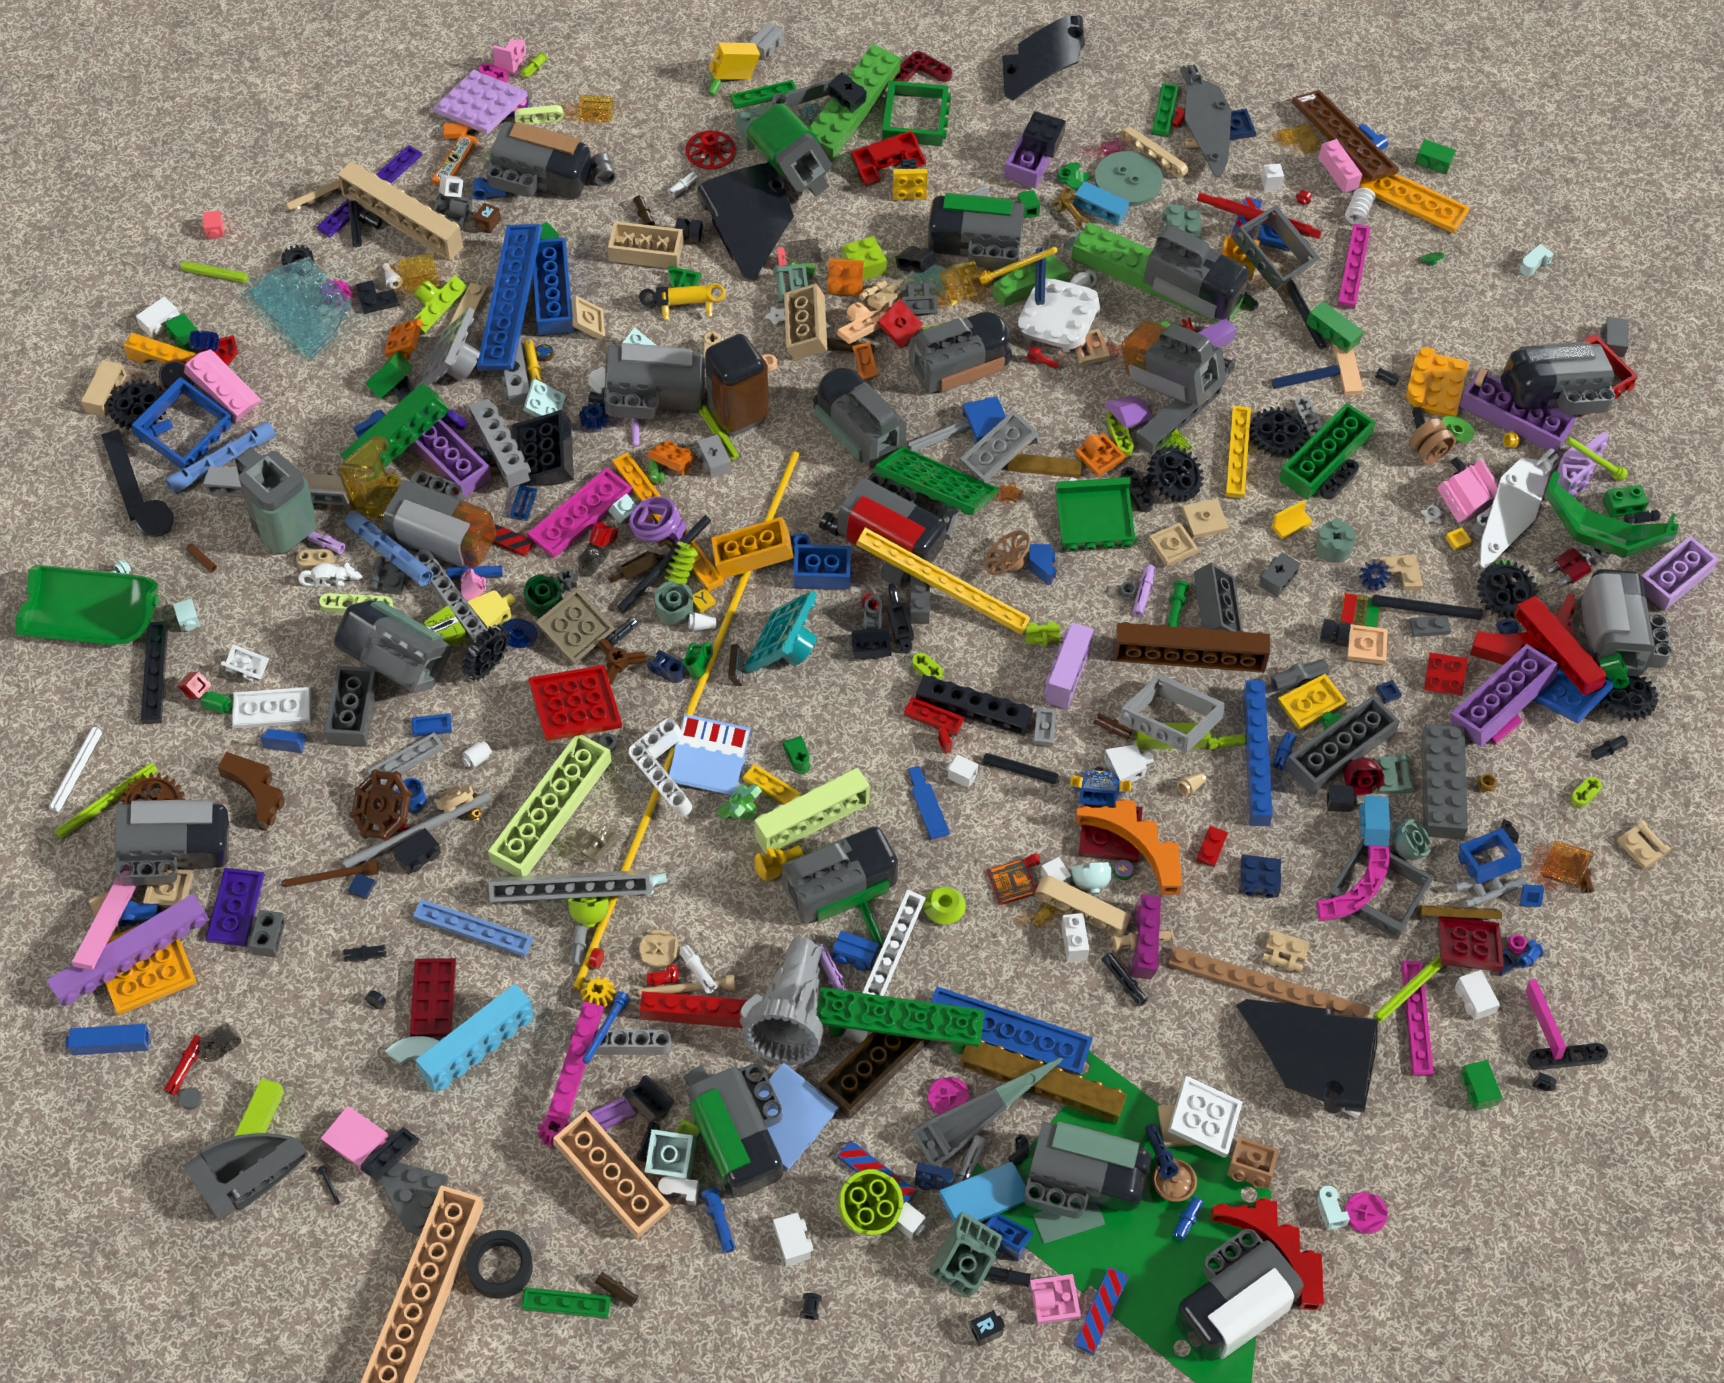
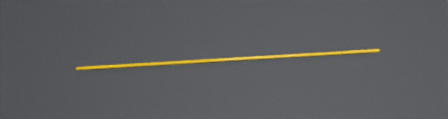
M796 451L792 452L764 522L774 518L799 457V453ZM751 571L745 572L741 576L713 644V655L708 663L706 672L699 678L685 714L693 716ZM676 743L671 747L663 769L668 774L672 766ZM656 788L653 790L621 871L630 870L660 796ZM619 896L609 897L608 913L598 924L574 982L573 989L580 991L590 967L589 958L594 948H598Z

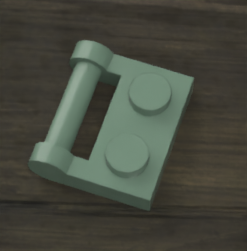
M805 264L774 268L779 292L777 297L778 303H784V273H788L790 291L808 286Z
M1407 754L1374 757V761L1379 764L1385 776L1383 785L1378 789L1379 794L1413 793L1415 791L1414 784L1411 783L1408 766L1410 760ZM1395 765H1401L1404 785L1398 784Z

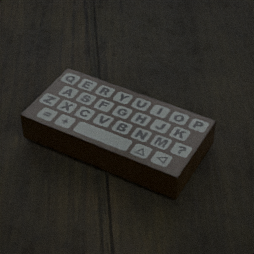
M738 644L731 645L728 677L735 686H742L745 653Z

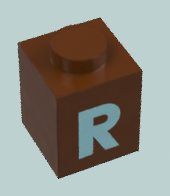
M483 203L474 216L475 227L482 232L486 231L488 233H491L501 220L499 208L487 203Z

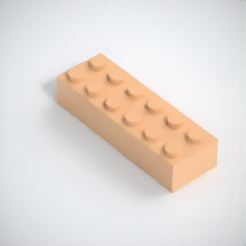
M587 1110L553 1138L554 1146L636 1239L670 1211L671 1205Z

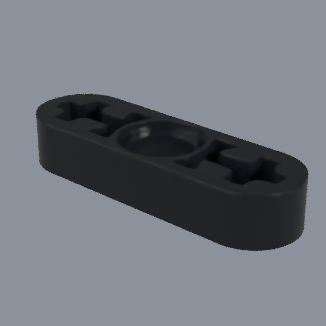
M1353 459L1345 460L1322 484L1321 496L1328 500L1335 498L1356 476L1359 464ZM1353 467V469L1351 468V469L1346 473L1347 468ZM1335 477H1342L1344 482H1337ZM1333 485L1332 491L1327 492L1326 490H1329Z
M1123 468L1120 478L1125 477L1126 474L1132 476L1129 491L1136 507L1141 512H1150L1154 505V499L1134 468ZM1139 487L1142 491L1136 493L1132 488Z

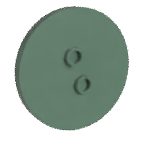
M1120 151L1112 153L1100 161L1095 171L1096 187L1129 201V206H1139L1150 202L1158 195L1162 187L1163 176L1158 164L1150 157L1138 152Z

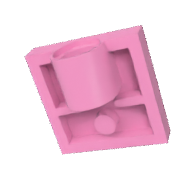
M1073 1274L1030 1280L1037 1325L1080 1319L1081 1314Z

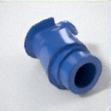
M1533 939L1526 944L1529 951L1517 959V963L1521 968L1531 967L1538 957L1541 958L1543 956L1544 950L1541 943L1537 944L1536 940Z

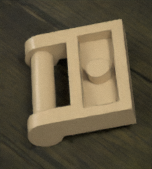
M1099 329L1088 331L1085 337V346L1090 356L1085 357L1081 345L1074 348L1081 368L1087 367L1089 364L1110 360V353Z
M1644 820L1617 839V842L1643 870L1671 851V848L1668 845H1664L1647 827L1648 824ZM1642 832L1659 851L1655 852L1638 833Z

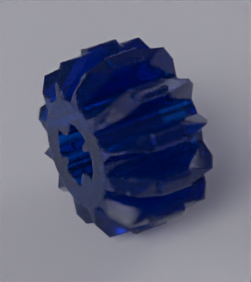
M203 330L190 332L189 347L191 349L199 351L218 350L220 343L219 334Z
M595 401L592 405L588 402L587 406H582L579 418L580 424L585 427L586 431L591 428L592 432L595 429L601 432L602 427L607 428L610 416L606 414L603 403L598 405Z
M1373 559L1372 565L1369 562H1365L1366 568L1361 567L1360 569L1364 574H1360L1359 579H1365L1362 581V585L1369 584L1368 590L1375 586V591H1378L1379 585L1385 589V583H1390L1388 577L1391 576V572L1387 571L1389 566L1385 565L1382 567V560L1376 564V560ZM1378 572L1379 578L1377 576L1376 579L1372 578L1371 573Z

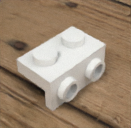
M233 644L226 662L222 661L221 665L226 666V671L234 674L239 671L243 673L242 677L253 681L254 678H262L269 658Z

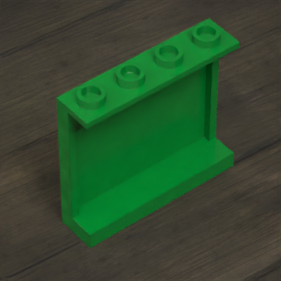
M1130 477L1059 481L1056 483L1055 494L1062 550L1074 552L1085 548V550L1091 551L1098 547L1113 549L1115 546L1130 548L1136 544L1137 536H1135L1129 491Z

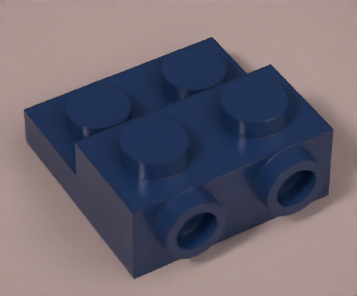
M1242 854L1239 893H1244L1247 896L1263 895L1265 898L1279 897L1281 891V859Z

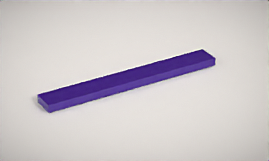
M408 145L376 175L391 184L422 156V152ZM347 199L317 226V230L331 238L350 221L348 202L351 200ZM358 205V210L360 212L363 208L360 207V205Z

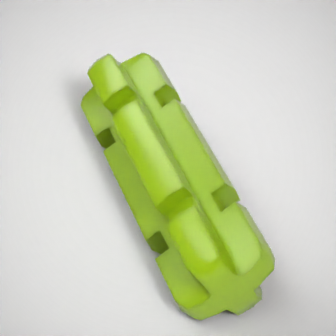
M1236 734L1235 737L1234 735L1218 737V739L1214 737L1208 741L1209 749H1217V747H1233L1235 744L1237 746L1245 745L1246 738L1244 734Z

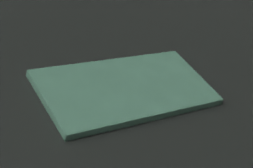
M1087 1202L1083 1215L1077 1219L1047 1211L1033 1214L1044 1244L1105 1225L1099 1206ZM1078 1203L1070 1204L1075 1210L1081 1209Z

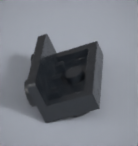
M889 628L853 630L851 632L854 659L892 656Z
M644 1075L637 1085L626 1088L622 1094L632 1106H635L642 1113L644 1118L651 1122L664 1118L675 1102L648 1075Z

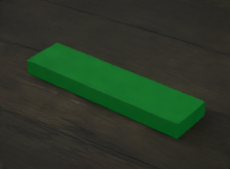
M788 80L730 94V100L736 110L772 101L774 95H785L788 92L797 90L793 80Z
M1162 83L1151 135L1168 137L1178 85Z
M525 1287L521 1309L523 1311L608 1319L611 1296Z

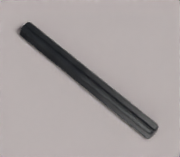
M1373 595L1371 599V605L1478 620L1481 619L1483 614L1482 609L1381 595Z

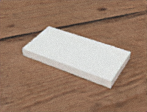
M311 687L233 692V729L311 723Z

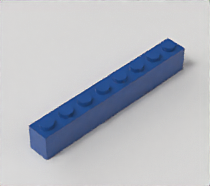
M1245 680L1242 692L1246 738L1250 826H1270L1273 813L1265 681Z

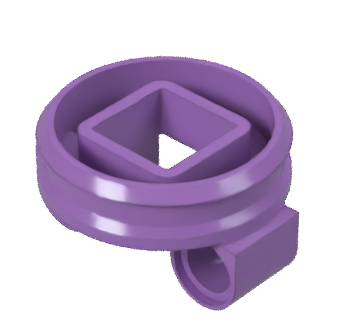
M651 497L642 501L634 508L629 518L632 532L639 540L645 542H655L665 538L673 543H677L687 528L685 521L680 519V513L675 503L666 497ZM652 514L662 515L658 524H654L655 520Z

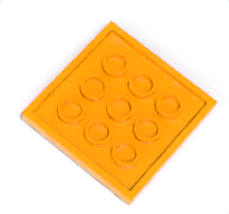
M129 929L127 931L110 937L107 944L124 935L125 933L131 931L132 929ZM177 939L165 949L158 950L148 959L133 965L130 970L118 974L110 982H107L106 986L119 1016L195 985L197 981L180 939Z

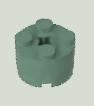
M1333 519L1325 523L1320 528L1316 540L1317 554L1323 560L1331 563L1332 561L1338 563L1346 561L1351 556L1356 540V532L1351 526L1340 519Z
M670 581L662 584L657 589L655 609L657 617L668 626L679 625L688 620L689 614H693L692 592L687 585Z

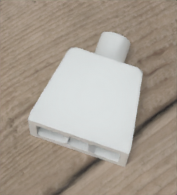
M1136 745L1105 750L1104 760L1109 771L1114 773L1115 779L1118 781L1129 780L1132 783L1144 777L1147 769L1146 765L1154 762L1151 752L1140 754Z

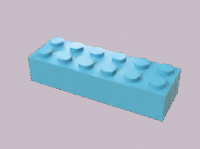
M513 984L417 1058L416 1063L420 1076L435 1093L447 1089L451 1081L456 1077H462L469 1067L473 1064H479L487 1053L497 1050L501 1042L505 1039H511L519 1028L525 1027L532 1022L534 1013L531 1000L516 984Z

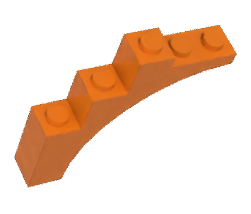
M1122 799L1115 802L1114 808L1108 806L1100 808L1084 806L1076 809L1075 824L1091 825L1111 831L1133 844L1144 855L1153 869L1160 895H1180L1182 877L1179 843L1171 841L1159 843L1157 822H1151L1150 820L1137 822L1136 801Z

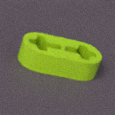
M917 653L913 656L912 666L922 676L923 674L932 676L931 671L933 673L938 672V676L935 674L933 676L942 680V667L927 654ZM918 660H919V661H923V660H924V664H923V663H919V664H918L917 662H918Z
M1588 777L1573 792L1571 803L1577 808L1587 806L1602 788L1601 781L1596 777ZM1594 784V785H1595V788L1593 787V788L1589 791V790H1588L1589 785ZM1582 794H1584V799H1581L1579 801L1577 797H1580Z

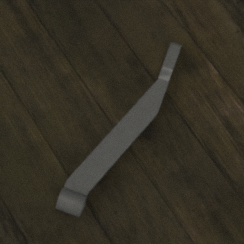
M833 79L794 90L785 95L776 94L772 98V105L782 103L789 108L828 96V83Z

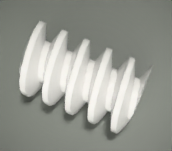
M1368 188L1355 190L1345 213V218L1350 224L1363 225L1375 199V193Z

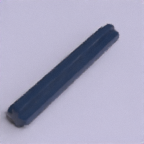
M1038 247V248L1036 249V254L1039 253V252L1044 251L1045 248H1044V247H1041V248ZM1046 258L1036 261V305H1043L1045 303Z
M1338 365L1277 377L1272 379V386L1276 389L1339 375L1340 369Z

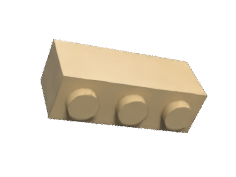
M102 360L100 366L96 368L93 379L88 384L86 393L81 398V404L85 412L106 416L109 407L108 401H111L110 396H115L113 391L119 390V386L122 385L126 377L123 364Z

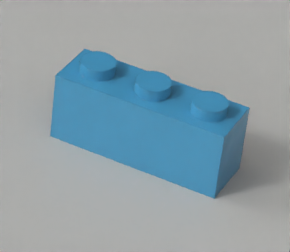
M1084 181L1075 193L1074 206L1119 226L1128 213L1129 201Z
M1364 795V803H1360L1359 806L1360 837H1364V845L1388 847L1390 836L1388 797Z

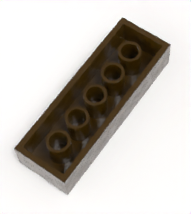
M872 1032L820 1082V1091L839 1105L838 1110L848 1119H851L931 1040Z

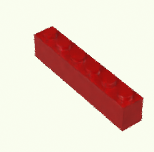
M1534 596L1517 604L1515 618L1550 658L1557 663V666L1584 696L1603 687L1606 678L1604 670L1593 661L1591 655L1587 654L1580 643L1570 635L1568 629L1561 625L1557 617L1546 608L1544 602L1540 601L1537 596Z
M642 991L640 1018L641 1020L743 1028L740 1024L742 1017L740 1011L748 1000Z

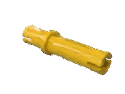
M525 340L522 345L528 365L527 373L530 375L531 382L534 379L542 382L540 375L541 367L537 362L534 342L529 340V345L528 340Z

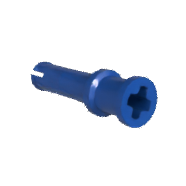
M712 1187L701 1192V1197L705 1199L708 1208L706 1212L713 1220L722 1252L725 1254L726 1251L727 1253L734 1251L736 1246L724 1215L725 1205L721 1203L718 1194L720 1190L718 1187Z

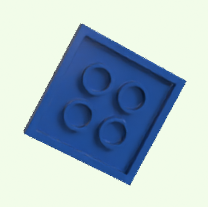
M1557 666V678L1540 692L1533 701L1579 724L1613 688V682L1605 679L1603 687L1584 696Z

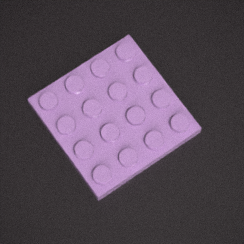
M473 70L441 99L433 109L436 114L488 135L528 95L527 91Z

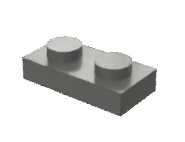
M1447 615L1414 617L1409 620L1413 637L1450 635L1451 633Z

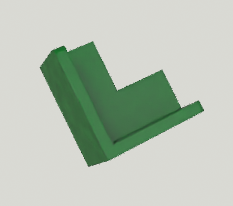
M398 351L365 384L381 399L409 373L413 366Z

